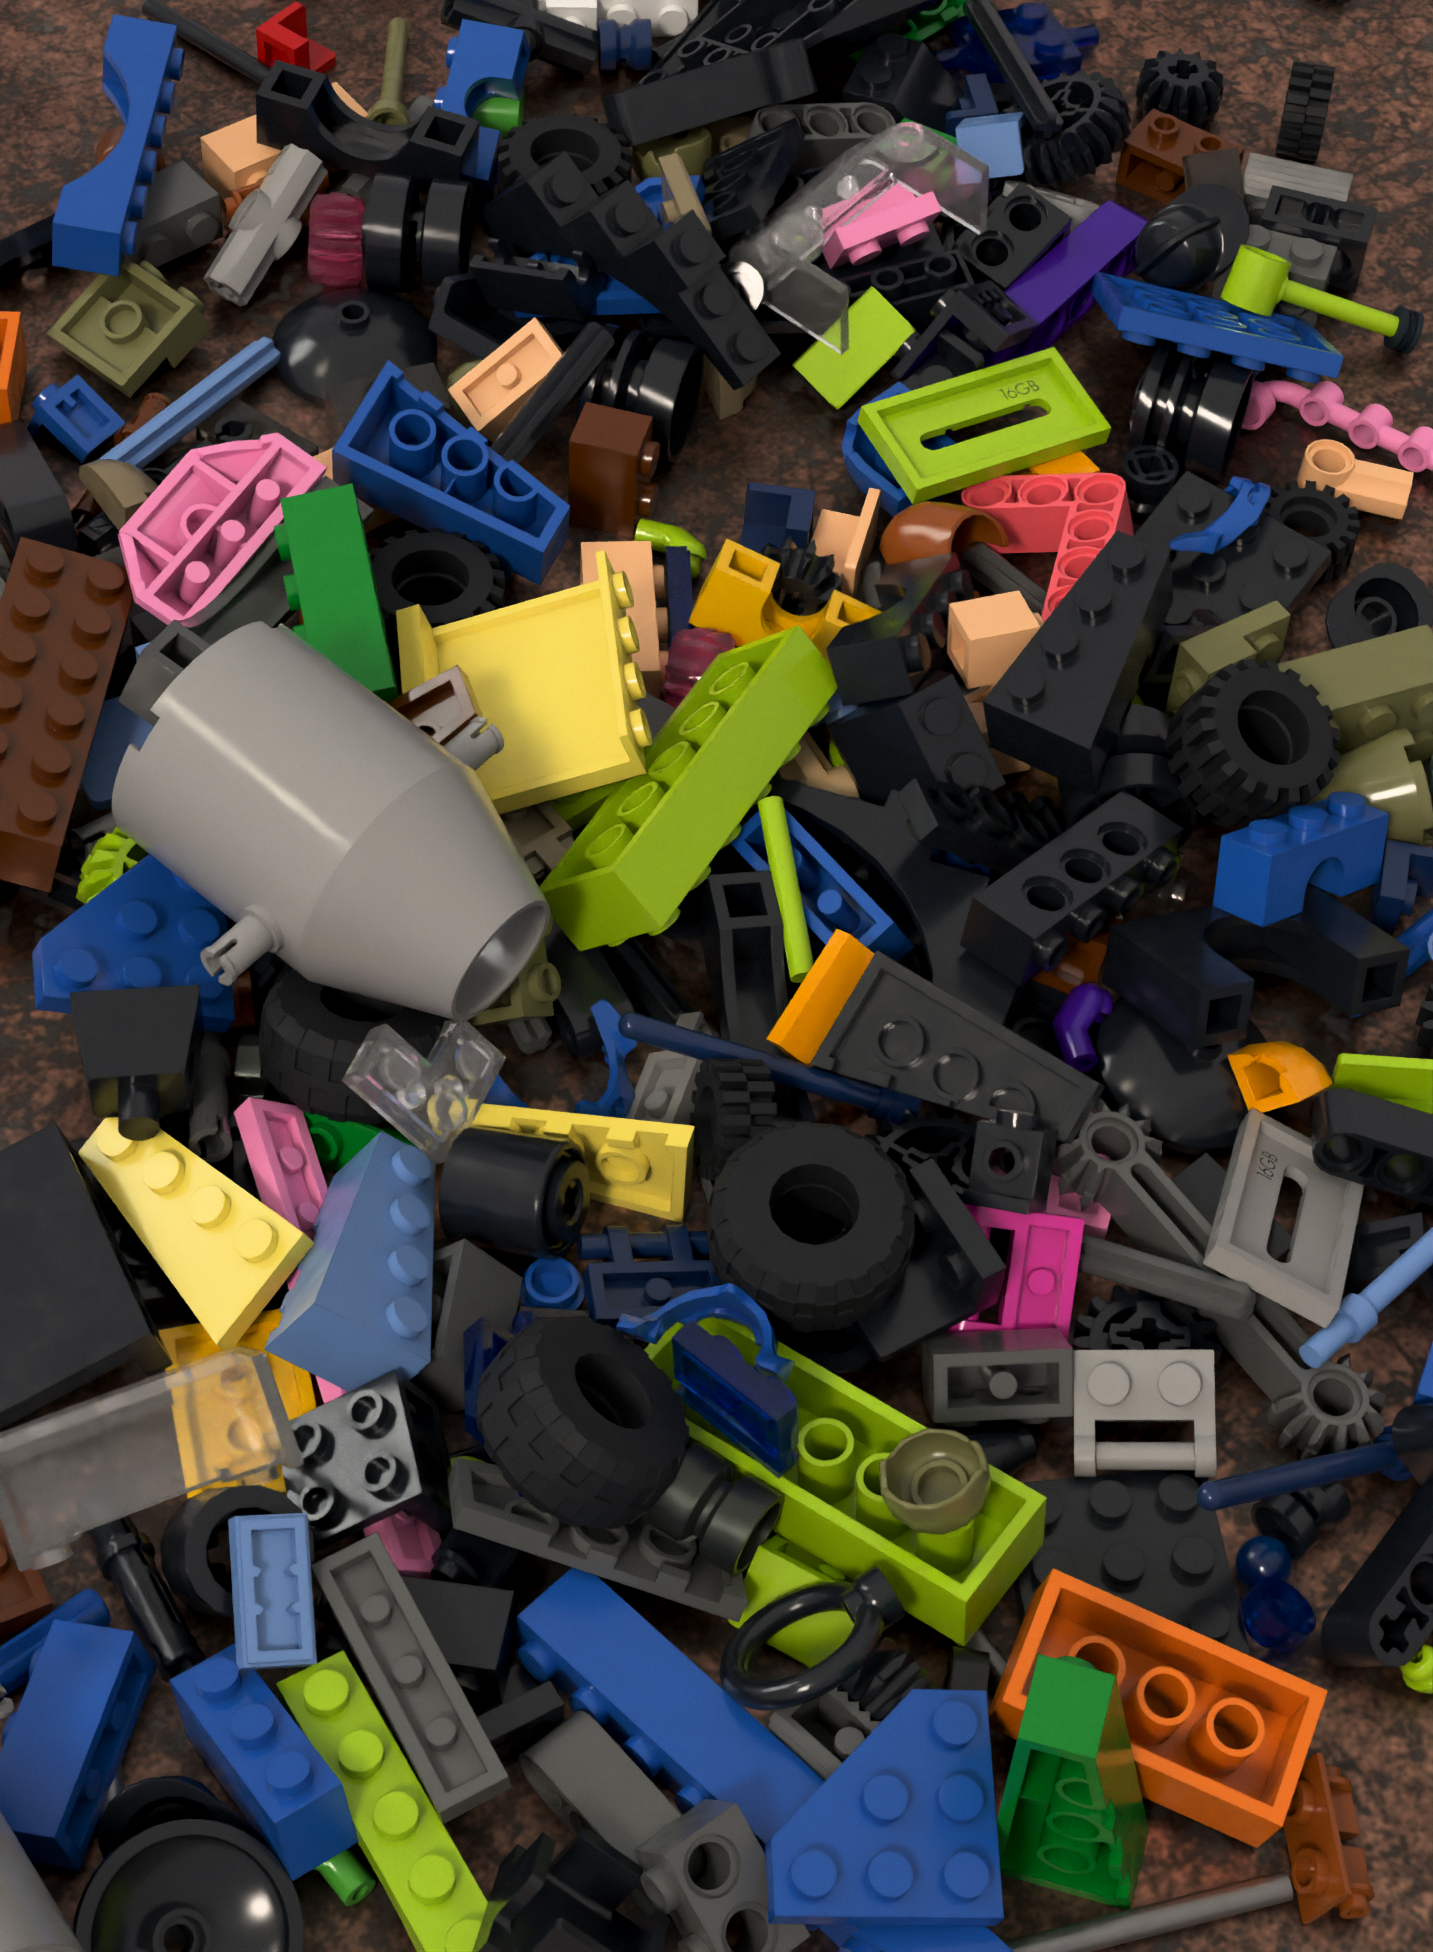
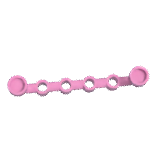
M1253 380L1250 399L1242 425L1243 429L1255 430L1261 427L1273 414L1276 406L1275 402H1282L1299 409L1302 418L1310 425L1322 426L1329 423L1347 431L1351 441L1362 449H1371L1377 445L1398 455L1401 465L1409 471L1421 472L1425 469L1433 471L1432 428L1426 426L1418 427L1410 436L1392 428L1393 417L1386 407L1380 404H1369L1359 413L1343 405V392L1336 384L1330 381L1319 382L1310 390L1289 381L1270 380L1259 382Z

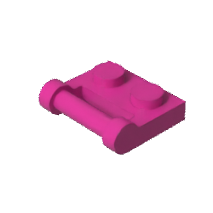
M964 1203L989 1241L991 1227L1010 1230L1005 1264L1007 1268L1003 1279L998 1321L979 1320V1313L942 1333L1058 1328L1068 1341L1085 1219L1046 1212L1026 1215Z

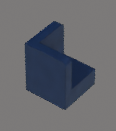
M755 482L748 483L740 545L760 554L761 549L768 542L781 548L783 541L791 535L796 546L805 549V546L811 542L816 491Z

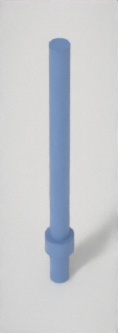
M1433 1227L1359 1294L1350 1293L1341 1300L1340 1309L1326 1329L1321 1327L1299 1348L1300 1357L1308 1366L1315 1369L1320 1368L1347 1342H1359L1377 1325V1315L1433 1264Z

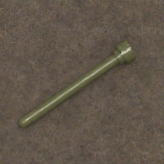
M401 17L393 18L389 22L381 97L379 101L370 107L367 119L386 125L410 123L409 111L401 103L409 30L407 21Z

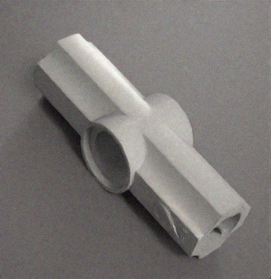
M294 144L284 146L260 187L253 190L233 214L229 223V228L232 232L203 277L209 289L221 299L232 302L239 307L247 305L272 262L280 259L298 237L302 228V222L299 218L328 173L322 165L323 161L309 150L299 148Z

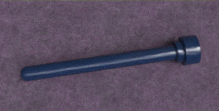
M628 1012L622 1015L618 1022L619 1032L625 1038L701 1061H706V1059H761L764 1061V1066H768L771 1072L769 1081L867 1110L868 1117L876 1120L878 1127L883 1119L901 1126V1120L906 1109L916 1117H918L922 1101L920 1098L645 1015Z
M1392 1425L1385 1427L1382 1434L1370 1445L1208 1481L1198 1488L1196 1496L1199 1505L1203 1509L1216 1511L1380 1472L1395 1481H1404L1414 1477L1393 1447Z

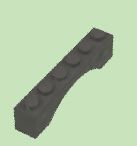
M325 475L307 493L340 485ZM357 498L365 529L374 509ZM275 532L241 573L205 608L187 619L181 621L174 619L141 651L118 702L155 726L159 717L150 709L173 680L203 651L222 637L242 626L263 621L269 627L277 628L280 623L284 624L296 612H291L283 575L294 573L292 560L281 561Z

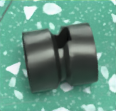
M696 1443L686 1450V1455L676 1479L669 1484V1487L659 1497L658 1501L650 1508L647 1520L649 1524L676 1541L684 1540L688 1543L699 1538L700 1556L732 1577H736L752 1562L758 1546L765 1543L782 1511L784 1497L751 1475L733 1482V1467L727 1464L726 1460L700 1443Z

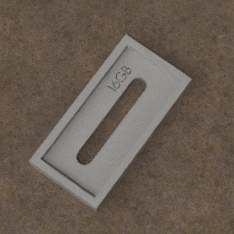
M1251 1107L1238 1128L1203 1264L1233 1280L1246 1283L1255 1292L1326 1329L1340 1309L1364 1185L1330 1175L1320 1170L1314 1163L1312 1139ZM1283 1176L1295 1180L1301 1186L1303 1193L1300 1198L1289 1249L1291 1250L1287 1255L1286 1263H1281L1272 1258L1266 1248Z

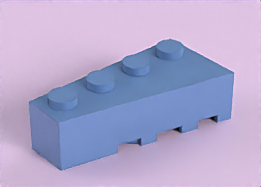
M380 1131L333 1176L313 1226V1230L316 1233L312 1241L315 1244L297 1266L300 1273L294 1287L285 1295L279 1310L283 1316L279 1326L270 1333L264 1350L348 1392L393 1370H396L410 1381L430 1363L435 1159L427 1156L417 1147L407 1145Z

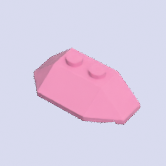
M278 432L262 435L258 440L231 441L191 449L119 530L118 539L135 603L167 625L174 619L180 621L187 619L205 608L241 573L274 533V525H279L283 522L284 517L280 499L307 493L322 479L327 467Z

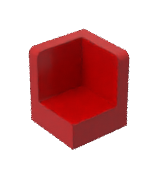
M297 1L256 28L258 60L270 67L273 66L276 60L319 73H325L336 65L335 52L307 37L306 7Z

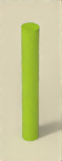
M770 796L758 802L759 815L769 868L783 924V941L790 980L794 983H802L814 965L783 799L779 796Z

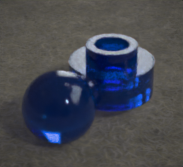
M1270 1536L1253 1537L1242 1544L1235 1558L1236 1573L1240 1581L1250 1589L1240 1602L1244 1627L1251 1638L1265 1648L1286 1652L1293 1651L1315 1629V1614L1303 1595L1287 1583L1292 1572V1558L1286 1546Z

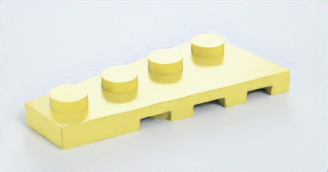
M436 1099L428 1119L429 1148L435 1150V1159L445 1161L453 1141L464 1129L472 1126L567 1138L579 1144L586 1157L591 1200L679 1223L684 1221L690 1203L695 1126Z
M118 1117L105 1118L78 1151L80 1157L217 1346L228 1354L315 1244L302 1231L162 1129L151 1139L133 1141L120 1135L118 1131Z

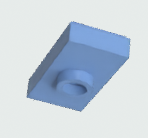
M307 1513L248 1515L230 1518L228 1520L233 1613L236 1664L239 1671L306 1667L317 1664Z

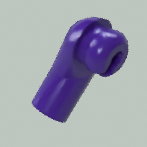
M1094 983L1080 984L1071 989L1052 1021V1029L1064 1062L1082 1073L1090 1071L1098 1063V1057L1088 1030L1092 1023H1101L1104 1017L1103 1013L1110 1015L1113 1010V999L1110 993L1105 989L1099 988Z

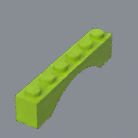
M344 1650L277 1682L276 1688L279 1702L342 1783L359 1841L358 1844L383 1885L416 1951L472 1952L488 1901Z

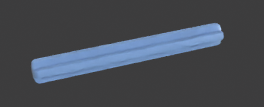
M262 337L258 341H253L99 459H114L130 463L140 469L144 468L277 365L281 353L274 347V341L268 337Z

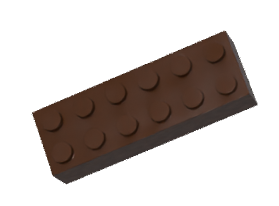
M24 537L20 538L0 600V880L50 893L134 598L126 566Z

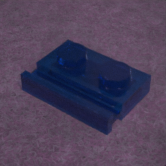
M693 1320L672 1336L674 1378L681 1383L675 1390L677 1397L681 1398L685 1404L778 1479L782 1477L799 1461V1455L792 1450L798 1444V1407L790 1389L776 1377L767 1376L765 1378L744 1361L741 1353L730 1340L722 1335H715L713 1337Z

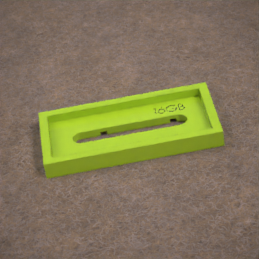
M1055 347L863 405L857 420L913 505L1107 442L1112 428ZM1028 404L1030 407H1041L1048 413L1045 416L937 450H929L921 444L924 440L945 434L948 429L952 431L1022 410Z

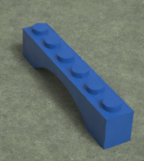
M113 14L103 49L102 90L115 105L125 125V130L119 143L104 161L84 176L63 186L52 224L53 266L119 277L124 255L134 256L138 238V222H134V218L144 219L148 199V186L143 185L144 183L153 184L158 154L153 148L162 149L166 135L167 117L162 116V114H172L176 82L171 81H181L185 49L176 47L177 25Z

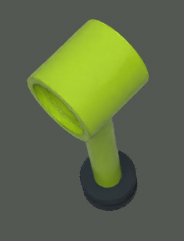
M1245 244L1240 245L1220 296L1223 300L1264 316H1271L1275 305L1281 300L1384 335V346L1386 348L1394 349L1406 355L1411 353L1417 345L1424 324L1422 313L1413 312L1411 309L1408 310L1406 307L1399 306L1393 314H1389L1289 280L1288 273L1292 265L1291 262L1268 251Z

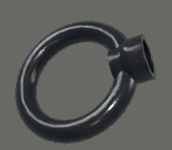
M876 1565L860 1573L852 1583L825 1582L787 1593L753 1614L732 1636L720 1662L719 1675L722 1687L733 1701L755 1710L786 1709L817 1699L843 1684L869 1660L881 1640L883 1629L905 1617L904 1609L891 1585ZM829 1611L846 1612L853 1622V1629L843 1644L813 1667L781 1679L761 1680L750 1676L749 1667L756 1653L771 1637L787 1626L808 1616Z

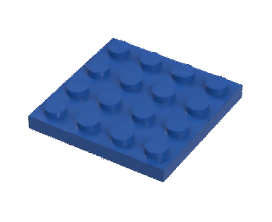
M1096 271L1091 294L1102 307L1101 310L1105 311L1108 315V319L1113 322L1115 329L1123 332L1122 338L1142 345L1155 346L1156 338H1161L1178 344L1177 351L1200 358H1210L1211 350L1232 356L1231 363L1258 371H1264L1266 363H1271L1287 369V376L1310 383H1319L1321 375L1338 379L1344 356L1304 318L1273 312L1271 316H1264L1237 307L1225 300Z

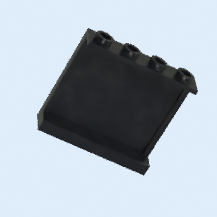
M56 1122L0 1151V1429L132 1359H135L147 1377L173 1365L83 1164Z

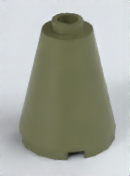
M1407 728L1392 730L1341 755L1338 766L1331 771L1334 777L1330 783L1305 804L1307 806L1324 800L1333 792L1355 793L1364 797L1367 805L1389 813L1386 840L1414 843L1424 847L1433 845V837L1424 831L1433 828L1431 796L1422 761L1418 760L1410 763L1408 761L1404 747L1413 745L1415 742Z

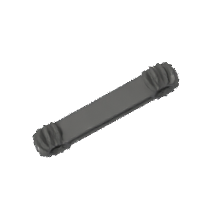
M1100 1098L1093 1106L1071 1144L1056 1140L1052 1174L1061 1177L1058 1183L1059 1195L1076 1192L1081 1196L1079 1199L1081 1212L1090 1207L1093 1202L1100 1203L1142 1252L1229 1278L1203 1264L1212 1226L1158 1166L1157 1163L1162 1155L1161 1147L1163 1141L1149 1137L1152 1130L1151 1119L1133 1121L1129 1118L1130 1110L1128 1103L1118 1109L1117 1112H1112L1103 1099ZM1097 1153L1106 1155L1113 1161L1103 1159ZM1257 1293L1253 1314L1250 1319L1244 1322L1198 1308L1197 1316L1201 1321H1214L1216 1325L1214 1336L1273 1402L1266 1413V1425L1283 1430L1278 1438V1449L1296 1446L1302 1451L1300 1457L1301 1460L1370 1445L1382 1434L1385 1427V1419L1380 1413L1385 1407L1386 1394L1369 1389L1373 1382V1370L1357 1374L1350 1369V1353L1340 1357L1337 1363H1332L1328 1359L1320 1368L1315 1369L1308 1366L1300 1357L1299 1348L1310 1337L1282 1305ZM1316 1403L1328 1407L1336 1416L1324 1413L1318 1408Z

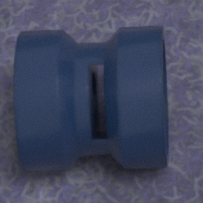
M614 19L598 20V32H600L598 61L600 72H615L621 63H625V66H631L635 71H649L652 68V30L650 19H634L630 24H624V28H620V25Z

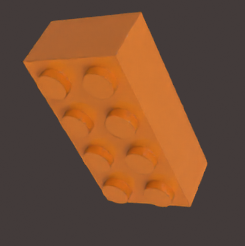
M1052 1568L1033 1594L988 1711L989 1728L1017 1740L1038 1654L1055 1659L1070 1656L1088 1661L1097 1670L1116 1675L1142 1797L1255 1848L1261 1846L1283 1827L1328 1691Z

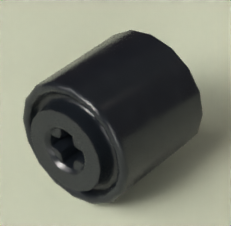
M480 1126L464 1129L453 1141L445 1159L439 1188L441 1227L449 1242L455 1243L465 1238L481 1250L550 1261L566 1256L574 1246L586 1220L590 1202L588 1165L579 1144L567 1138Z
M261 1485L208 1488L188 1498L168 1520L160 1543L161 1567L172 1593L191 1610L216 1618L234 1619L231 1571L227 1573L223 1563H210L208 1559V1550L218 1546L217 1534L224 1531L225 1537L229 1541L228 1520L234 1516L303 1513V1511L285 1494ZM308 1524L310 1562L312 1565L314 1563L313 1533Z

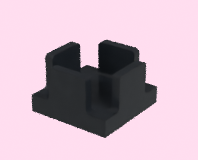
M581 1830L551 1862L557 1841L542 1832L527 1850L517 1844L500 1863L472 1951L663 1952L670 1918L655 1910L639 1927L615 1910L640 1884V1876L643 1874V1869L588 1830Z

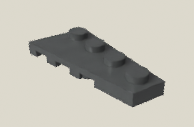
M455 1459L448 1477L453 1528L739 1622L748 1602L742 1573L732 1577L701 1557L699 1554V1538L688 1543L684 1540H674L649 1524L647 1520L649 1510L632 1524L622 1525L618 1529L588 1530L587 1526L572 1527L559 1522L558 1518L548 1513L543 1514L529 1504V1500L517 1489L514 1490L502 1477L503 1473L497 1465Z

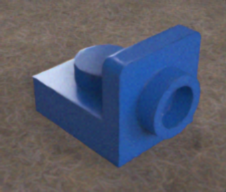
M77 374L61 388L55 382L50 384L35 398L31 404L35 413L27 430L35 438L48 429L83 464L112 441L119 428L123 425L125 426L126 422Z

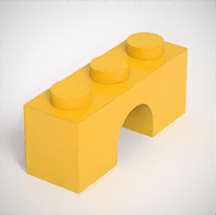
M726 538L699 592L688 623L702 629L706 635L713 639L728 641L739 647L799 625L830 664L826 648L841 628L871 618L882 612L834 589L827 604L819 612L808 616L788 613L776 603L771 592L780 563Z

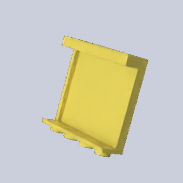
M605 550L596 552L599 576L597 581L432 628L419 604L396 610L402 694L458 665L468 676L483 717L488 719L487 725L480 730V733L484 732L492 723L500 731L504 739L503 749L499 753L494 754L475 771L499 814L647 773L643 747L652 745V736L646 715L642 708L638 709L637 700L646 698V690L639 666L636 662H632L631 655L640 652V644L633 620L630 616H626V609L634 607V598L626 573L624 571L615 573Z

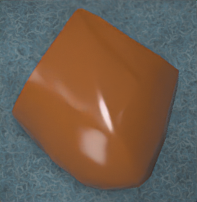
M925 501L911 505L894 515L881 536L879 549L887 566L889 564L956 552L961 567L962 555L975 545L984 542L1000 547H1008L1010 541L999 522L985 511L964 505ZM974 591V599L980 598L978 591Z

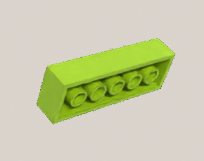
M799 625L716 656L653 738L652 745L647 746L644 750L647 773L620 781L540 885V889L550 906L553 920L579 951L606 944L609 947H615L628 938L645 933L655 936L668 929L679 917L680 910L677 907L687 893L698 887L705 881L707 875L710 874L711 867L709 863L717 852L730 844L742 830L739 822L747 811L769 794L772 788L769 781L777 770L790 762L801 749L799 740L807 729L818 723L828 713L830 706L827 702L837 690L832 667Z
M710 1317L700 1320L692 1327L677 1322L663 1334L657 1344H648L644 1351L649 1354L648 1357L655 1365L665 1372L672 1382L671 1386L677 1397L682 1400L686 1411V1425L689 1426V1447L700 1443L724 1458L727 1464L733 1467V1482L751 1475L783 1495V1508L772 1531L853 1580L863 1571L876 1565L891 1585L904 1611L963 1647L966 1646L1043 1545L1047 1497L990 1464L988 1466L991 1484L988 1498L981 1512L968 1525L943 1535L918 1533L893 1517L880 1493L879 1464L881 1460L887 1459L902 1439L927 1427L779 1341L778 1356L795 1361L787 1382L754 1373L755 1358L759 1354L761 1347L756 1346L754 1334L746 1326L730 1320Z

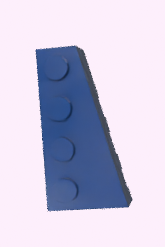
M388 360L332 449L333 481L340 486L353 483L357 497L429 531V528L442 529V533L450 535L457 531L465 534L466 541L468 542L480 541L486 545V554L494 553L501 567L541 586L567 541L571 506L514 460L507 462L488 446L487 438L471 426L466 429L444 411V404L427 390L423 393L404 379V372Z

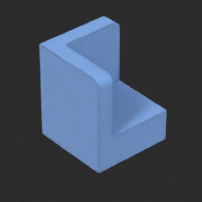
M1023 112L964 118L955 131L962 181L1021 175L1024 172L1025 164L1021 129L1026 124V117Z

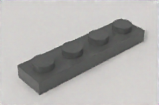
M376 1532L312 1564L313 1576L442 1823L445 1824L511 1789L507 1772L378 1533Z

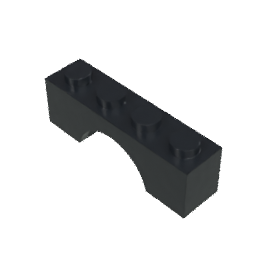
M279 60L275 61L256 93L257 143L279 150H283L286 145L294 144L299 148L309 150L323 161L322 163L374 178L377 172L412 175L416 179L419 192L427 194L434 178L471 181L477 170L480 121L428 106L422 116L411 123L403 125L377 123L359 115L348 107L336 94L326 74Z
M956 552L889 564L874 584L882 613L842 627L826 648L843 706L914 693L947 644L949 604L974 599L971 576L967 570H961Z

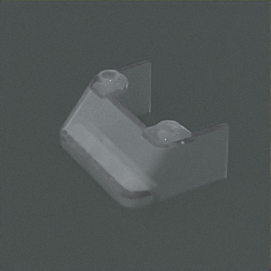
M902 122L892 125L847 149L764 218V225L760 230L744 240L737 241L731 247L729 262L743 261L758 268L767 282L768 292L764 304L842 355L849 349L848 287L811 263L822 253L824 245L828 242L834 230L851 223L898 183L917 196L933 191L942 212L978 235H981L987 230L989 166L921 124Z
M245 1346L229 1348L0 1432V1529L12 1561L19 1572L29 1568L31 1570L41 1569L73 1556L74 1553L70 1543L83 1536L82 1532L217 1481L226 1483L236 1480L238 1486L264 1485L281 1476L277 1465L281 1464L289 1469L303 1465L304 1461L266 1353Z

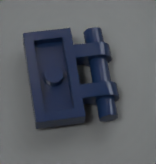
M685 1224L663 1225L661 1232H628L626 1226H604L602 1233H580L577 1236L576 1246L579 1260H603V1262L587 1263L583 1277L589 1317L598 1324H607L615 1329L621 1314L624 1312L644 1317L656 1312L670 1300L689 1291L723 1285L718 1275H715L710 1260H693V1257H709L706 1231H688ZM662 1258V1261L634 1262V1259Z

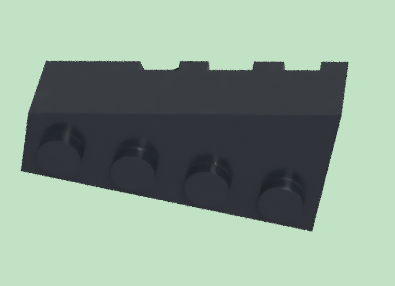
M1118 530L1113 534L983 700L991 748L1096 795L1102 780V767L1108 753H1112L1120 734L1119 725L1127 705L1132 704L1139 688L1138 678L1145 660H1150L1174 600L1170 552Z

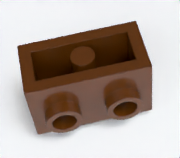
M1152 109L1133 129L1131 134L1123 140L1124 148L1120 154L1116 183L1165 205H1168L1183 192L1199 184L1216 183L1232 189L1234 192L1237 189L1245 148L1224 140L1218 135L1210 134L1178 120L1170 114Z
M590 402L585 403L569 439L568 505L571 506L569 524L634 539L639 520L642 517H652L658 496V485L650 483V477L655 473L660 453V443L652 441V416Z

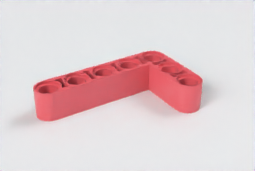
M1113 473L1001 476L964 488L961 493L964 506L985 511L1003 527L1010 541L1008 547L985 543L997 553L1058 552L1041 615L1043 623L1117 530L1132 537L1134 534L1126 483L1122 477Z

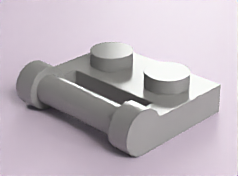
M1073 1350L1075 1477H1096V1470H1195V1477L1217 1476L1214 1350ZM1095 1422H1194V1442H1095Z

